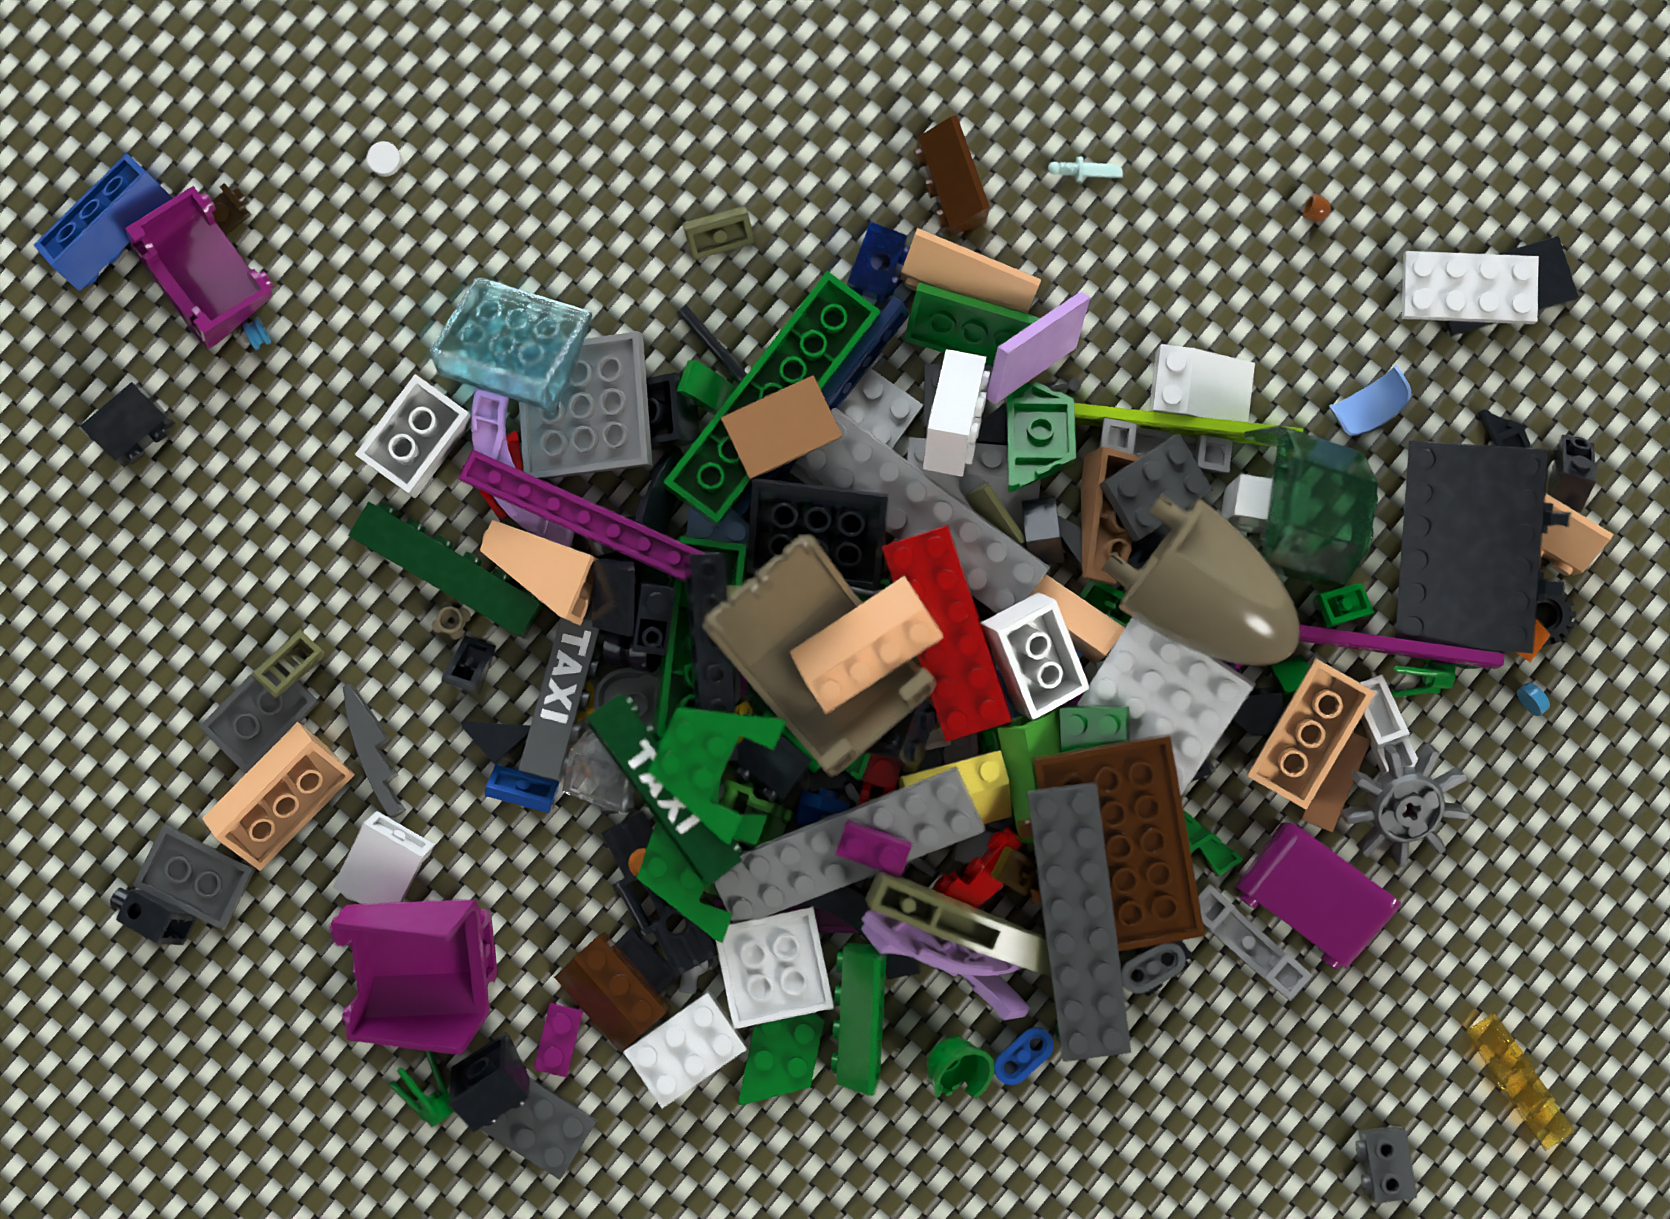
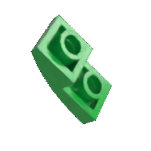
M688 360L677 392L696 401V406L716 415L736 388L721 375L696 360Z

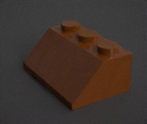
M954 115L918 136L917 148L913 149L918 167H925L928 176L927 179H924L927 193L930 198H936L939 209L935 210L938 224L941 229L946 227L949 236L985 225L990 210L957 115Z
M606 932L598 935L554 977L620 1053L671 1008L668 1002L649 984L644 975L621 949L616 947L614 941Z

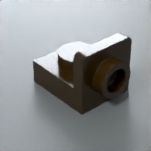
M223 183L220 186L223 192L212 200L216 208L212 214L217 225L227 236L252 214L245 207L249 203L248 199L238 187L231 190Z
M1005 846L990 877L1004 884V887L1026 896L1036 880L1038 874L1037 863L1015 849Z

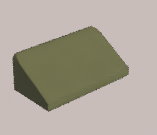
M745 206L683 223L692 260L756 243Z
M984 481L966 494V498L978 514L1017 543L1022 544L1025 542V536L988 482Z

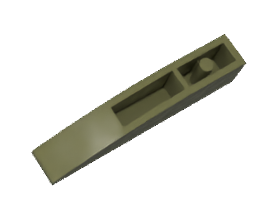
M878 870L866 896L870 909L961 946L1051 977L1047 939L1045 936L903 877L899 878Z

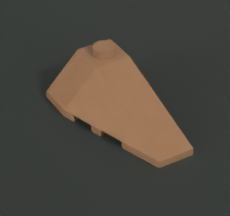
M1101 447L1085 454L1081 479L1083 578L1114 585L1117 581L1101 571V568L1113 552L1125 562L1130 555L1133 541L1099 484L1141 456L1107 447Z

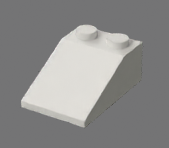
M1161 344L1155 356L1149 411L1248 422L1255 363L1195 348Z

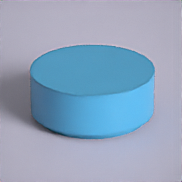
M1528 682L1517 690L1520 702L1533 715L1540 716L1550 708V702L1546 694L1537 685Z

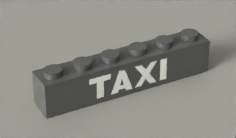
M592 599L581 626L562 617L560 618L518 769L523 773L561 782L563 775L568 776L570 773L573 757L568 756L572 743H578L582 724L577 723L580 711L586 712L591 692L586 691L587 683L590 678H596L600 660L595 659L598 646H604L607 634L606 630L592 627Z

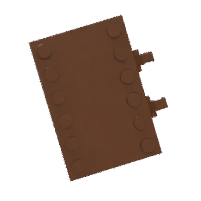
M1170 734L1033 758L1039 789L1092 782L1097 784L1118 951L1205 936ZM1031 818L1018 821L1021 838L1032 837ZM1040 886L1030 887L1033 905L1041 904Z

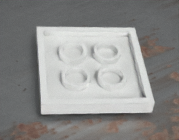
M813 907L730 924L723 943L716 941L734 1029L834 1008Z

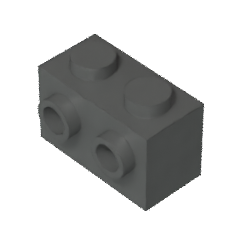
M1395 1125L1359 1131L1360 1140H1356L1355 1146L1359 1161L1364 1162L1365 1174L1361 1175L1364 1195H1369V1199L1376 1204L1417 1198L1406 1129Z

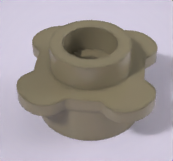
M450 602L441 603L436 620L432 622L433 630L437 633H447L454 640L462 638L464 635L463 627L471 618L470 612L465 608H455ZM451 617L454 618L453 624L448 622Z

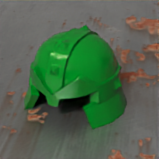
M958 1035L946 1037L937 1043L930 1051L926 1062L927 1081L933 1086L936 1099L941 1096L940 1092L946 1096H951L952 1092L962 1086L964 1082L967 1084V1087L964 1089L965 1092L974 1099H977L989 1086L995 1070L993 1058L987 1052Z

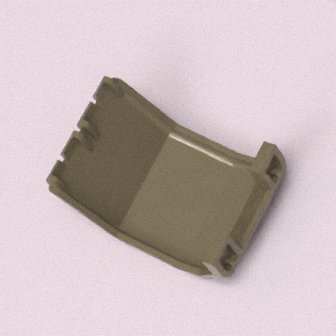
M801 535L783 550L784 554L780 557L777 555L757 572L756 578L753 580L749 579L729 596L730 600L728 602H722L705 617L704 629L779 718L786 720L785 725L807 751L830 776H834L845 769L927 698L935 689L936 683L925 668L922 670L909 659L830 712L825 713L807 686L789 651L861 605L862 602L845 582L815 539L809 535Z

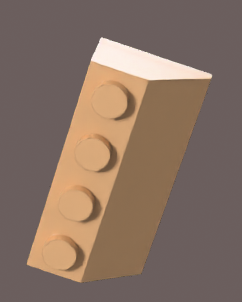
M917 228L900 280L905 281L904 285L914 291L917 290L920 282L1025 314L1029 313L1041 283V279L919 228Z
M1546 494L1545 502L1553 503V511L1571 512L1570 527L1562 525L1548 526V533L1543 534L1541 557L1553 563L1551 567L1562 575L1570 576L1571 574L1574 576L1583 573L1614 534Z
M904 576L789 651L807 686L825 713H828L943 638V634Z
M1315 658L1247 776L1307 810L1376 692Z
M297 722L202 819L218 841L261 871L355 774L317 736Z

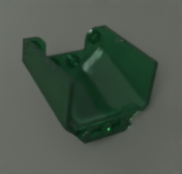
M1284 426L1245 431L1244 439L1277 446L1264 545L1260 554L1276 575L1324 585L1346 584L1370 550V543L1374 535L1373 521L1375 508L1378 504L1377 491L1379 483L1364 453Z

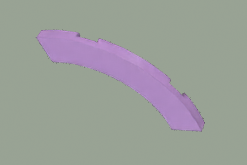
M475 389L471 413L474 450L515 468L506 439L505 424L509 398ZM494 497L504 511L529 533L571 548L575 535L574 532Z
M872 909L866 912L861 919L875 933H878L901 952L938 969L964 975L991 976L1014 972L1022 968L948 941Z
M864 924L862 926V932L880 954L891 953L908 956L892 946L878 933H875L868 925ZM945 971V972L951 974V975L954 976V977H956L957 974H958V973H952V972H949V971ZM960 974L972 987L973 991L981 996L1003 1020L1025 1017L1031 1008L999 975L973 976Z

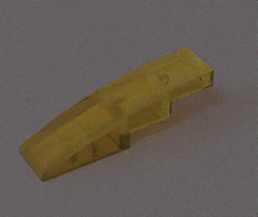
M1495 1012L1466 1030L1467 1035L1487 1067L1545 1152L1575 1132L1554 1103V1097L1535 1073V1067Z

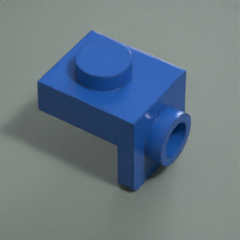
M820 788L818 794L802 790L794 822L808 826L818 822L821 814H829V812L838 814L848 810L850 803L838 800L839 793Z

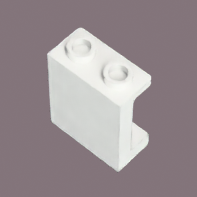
M376 811L363 823L332 888L341 892L345 898L360 904L402 903L421 864L430 855L435 844Z

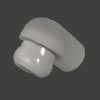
M715 956L681 975L679 992L696 994L698 976L709 969L715 968L717 957Z

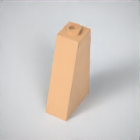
M492 520L489 528L483 535L480 551L560 617L581 626L592 599L593 561L599 559Z
M1048 575L1043 577L1031 594L1039 592L1056 600L1073 646L1080 650L1083 656L1095 665L1109 653L1125 629L1122 625Z

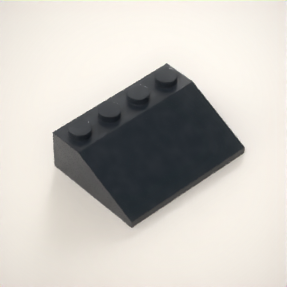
M753 478L746 574L756 575L777 555L780 557L784 554L783 550L799 536L809 535L819 544L849 586L879 590L884 572L885 555L882 546L886 545L889 494Z

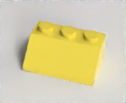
M1001 750L898 777V784L901 789L951 768L958 767L983 824L1012 817L1010 783Z

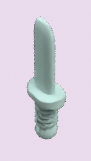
M1076 157V163L1073 162V164L1072 162H1051L1048 166V171L1051 174H1069L1076 176V181L1079 182L1083 181V177L1123 178V171L1119 166L1083 163V157Z

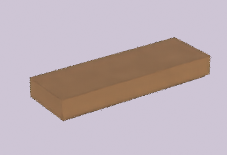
M1352 732L1307 810H1303L1300 820L1333 833L1341 814L1340 810L1343 809L1354 783L1350 775L1353 771H1359L1370 745V739Z

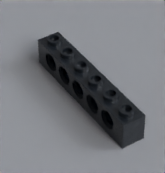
M724 553L684 555L694 709L735 714L732 662L704 629L705 617L722 602H728ZM737 742L728 761L739 760Z

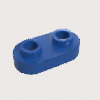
M1039 1027L1025 1030L996 1057L994 1072L997 1078L1007 1085L1021 1083L1052 1054L1054 1044L1051 1035ZM1033 1038L1041 1040L1042 1045L1040 1049L1032 1050L1029 1043ZM1007 1061L1016 1062L1017 1068L1014 1072L1008 1073L1005 1071L1004 1065Z

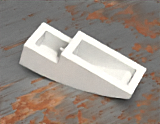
M1383 675L1360 682L1376 692L1360 719L1367 738L1371 740L1370 746L1382 775L1389 771L1384 754V747L1387 745H1391L1398 752L1402 759L1403 767H1415L1418 758L1409 740L1410 733Z

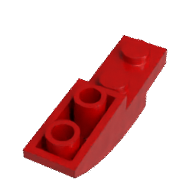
M1008 827L1002 833L1000 831L997 832L987 844L988 849L981 858L976 857L968 864L965 869L966 875L963 878L952 870L948 876L946 874L942 875L936 881L932 890L977 908L1004 885L990 877L1004 847L1007 846L1017 850L1022 845L1021 840Z

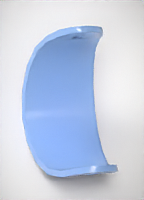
M1395 365L1388 373L1339 403L1329 405V408L1344 432L1348 435L1358 436L1369 433L1396 417L1409 402L1411 388L1400 368Z

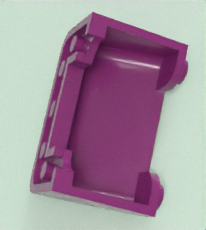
M192 186L125 229L130 245L142 265L202 346L209 350L272 297L271 289L274 286L264 271L258 273L255 269L251 270L215 222L212 212L216 208L206 193L200 195L195 187Z
M1290 822L1281 823L1234 887L1241 892L1238 898L1253 909L1258 905L1266 908L1319 947V950L1323 953L1320 959L1335 970H1338L1340 966L1347 969L1392 918L1401 905L1395 897L1306 831Z

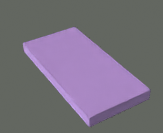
M1082 291L1077 293L998 346L986 399L994 404L998 403L1076 349L1091 297Z

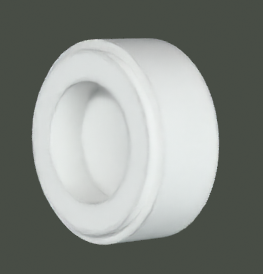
M382 141L375 143L367 154V162L370 168L380 176L395 174L402 163L400 152L390 142Z

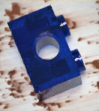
M870 222L847 286L860 295L882 303L885 302L887 294L893 296L900 279L895 276L899 264L904 265L910 249L909 246H906L908 235ZM883 257L888 260L890 265L887 269L879 271L872 267L871 262L875 258Z

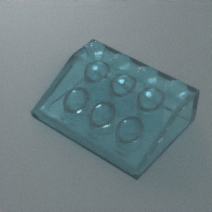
M475 277L430 348L429 354L440 376L554 412L569 387L592 319V312Z

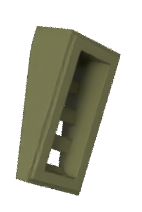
M299 629L251 674V677L276 699L323 659L324 651ZM296 648L300 649L308 658L304 661L293 650ZM287 655L299 665L296 669L284 659ZM279 663L290 675L285 677L274 666ZM269 671L281 683L276 687L264 676L265 673Z

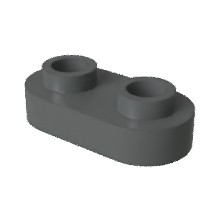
M1168 942L1157 944L1128 960L1121 968L1123 986L1127 990L1139 994L1147 992L1176 976L1185 966L1183 950L1178 945ZM1166 952L1172 955V962L1169 965L1161 963V956ZM1135 969H1140L1143 973L1142 979L1138 982H1134L1131 979V973Z

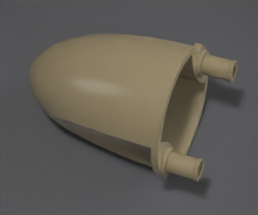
M1161 494L1149 510V513L1156 516L1172 529L1142 569L1140 568L1137 571L1114 552L1101 568V571L1125 586L1124 591L1126 593L1118 608L1155 632L1196 652L1227 662L1258 666L1278 663L1288 658L1298 644L1300 632L1297 613L1281 580L1256 548L1232 524L1200 498L1185 512Z

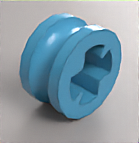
M258 316L254 318L253 323L248 324L245 322L242 324L255 350L260 349L262 343L271 344L269 334Z

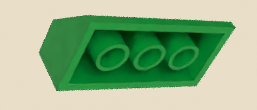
M846 943L843 952H838L836 972L842 973V986H836L835 1006L840 1007V1019H834L833 1040H839L838 1053L832 1054L831 1073L837 1074V1085L867 1096H874L881 1073L887 953L880 954L872 944Z

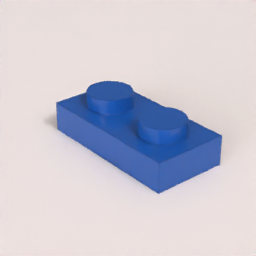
M495 764L486 784L484 796L550 813L559 790L560 782Z

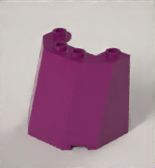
M475 900L345 905L339 914L332 919L329 933L335 945L344 947L349 943V948L352 950L354 960L353 977L356 979L358 994L350 1002L349 1006L344 1008L342 1013V1024L346 1028L347 1040L457 1055L462 1054L488 1018L490 1009L488 983L495 982L498 970L491 912L487 909H480L479 903Z

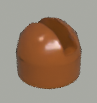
M1312 193L1306 202L1303 218L1313 222H1320L1326 219L1331 213L1329 201L1323 196Z

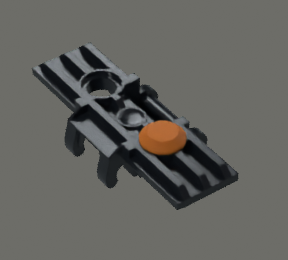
M641 811L601 832L624 876L622 880L614 883L612 887L614 891H619L639 929L637 933L639 939L653 932L676 977L719 954L705 931L643 884L661 917V920L651 925L630 883L638 880L637 875L653 832L646 815ZM674 913L682 915L686 922L684 930L677 934L669 932L665 925L668 916Z

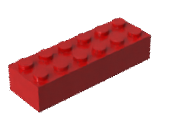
M949 524L882 546L893 582L904 576L906 577L943 634V638L917 655L922 670L925 668L936 683V687L930 695L946 742L1011 722L1010 709Z

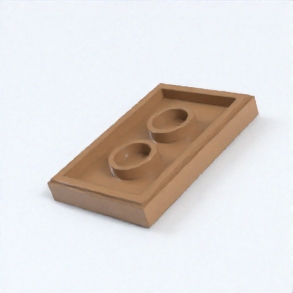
M814 375L721 417L749 480L842 438V434Z

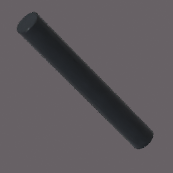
M687 305L683 306L677 314L737 383L740 384L747 373Z

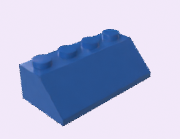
M126 153L34 246L51 267L80 292L85 286H90L96 281L99 272L108 263H113L120 257L122 249L129 243L125 228L173 199V197Z

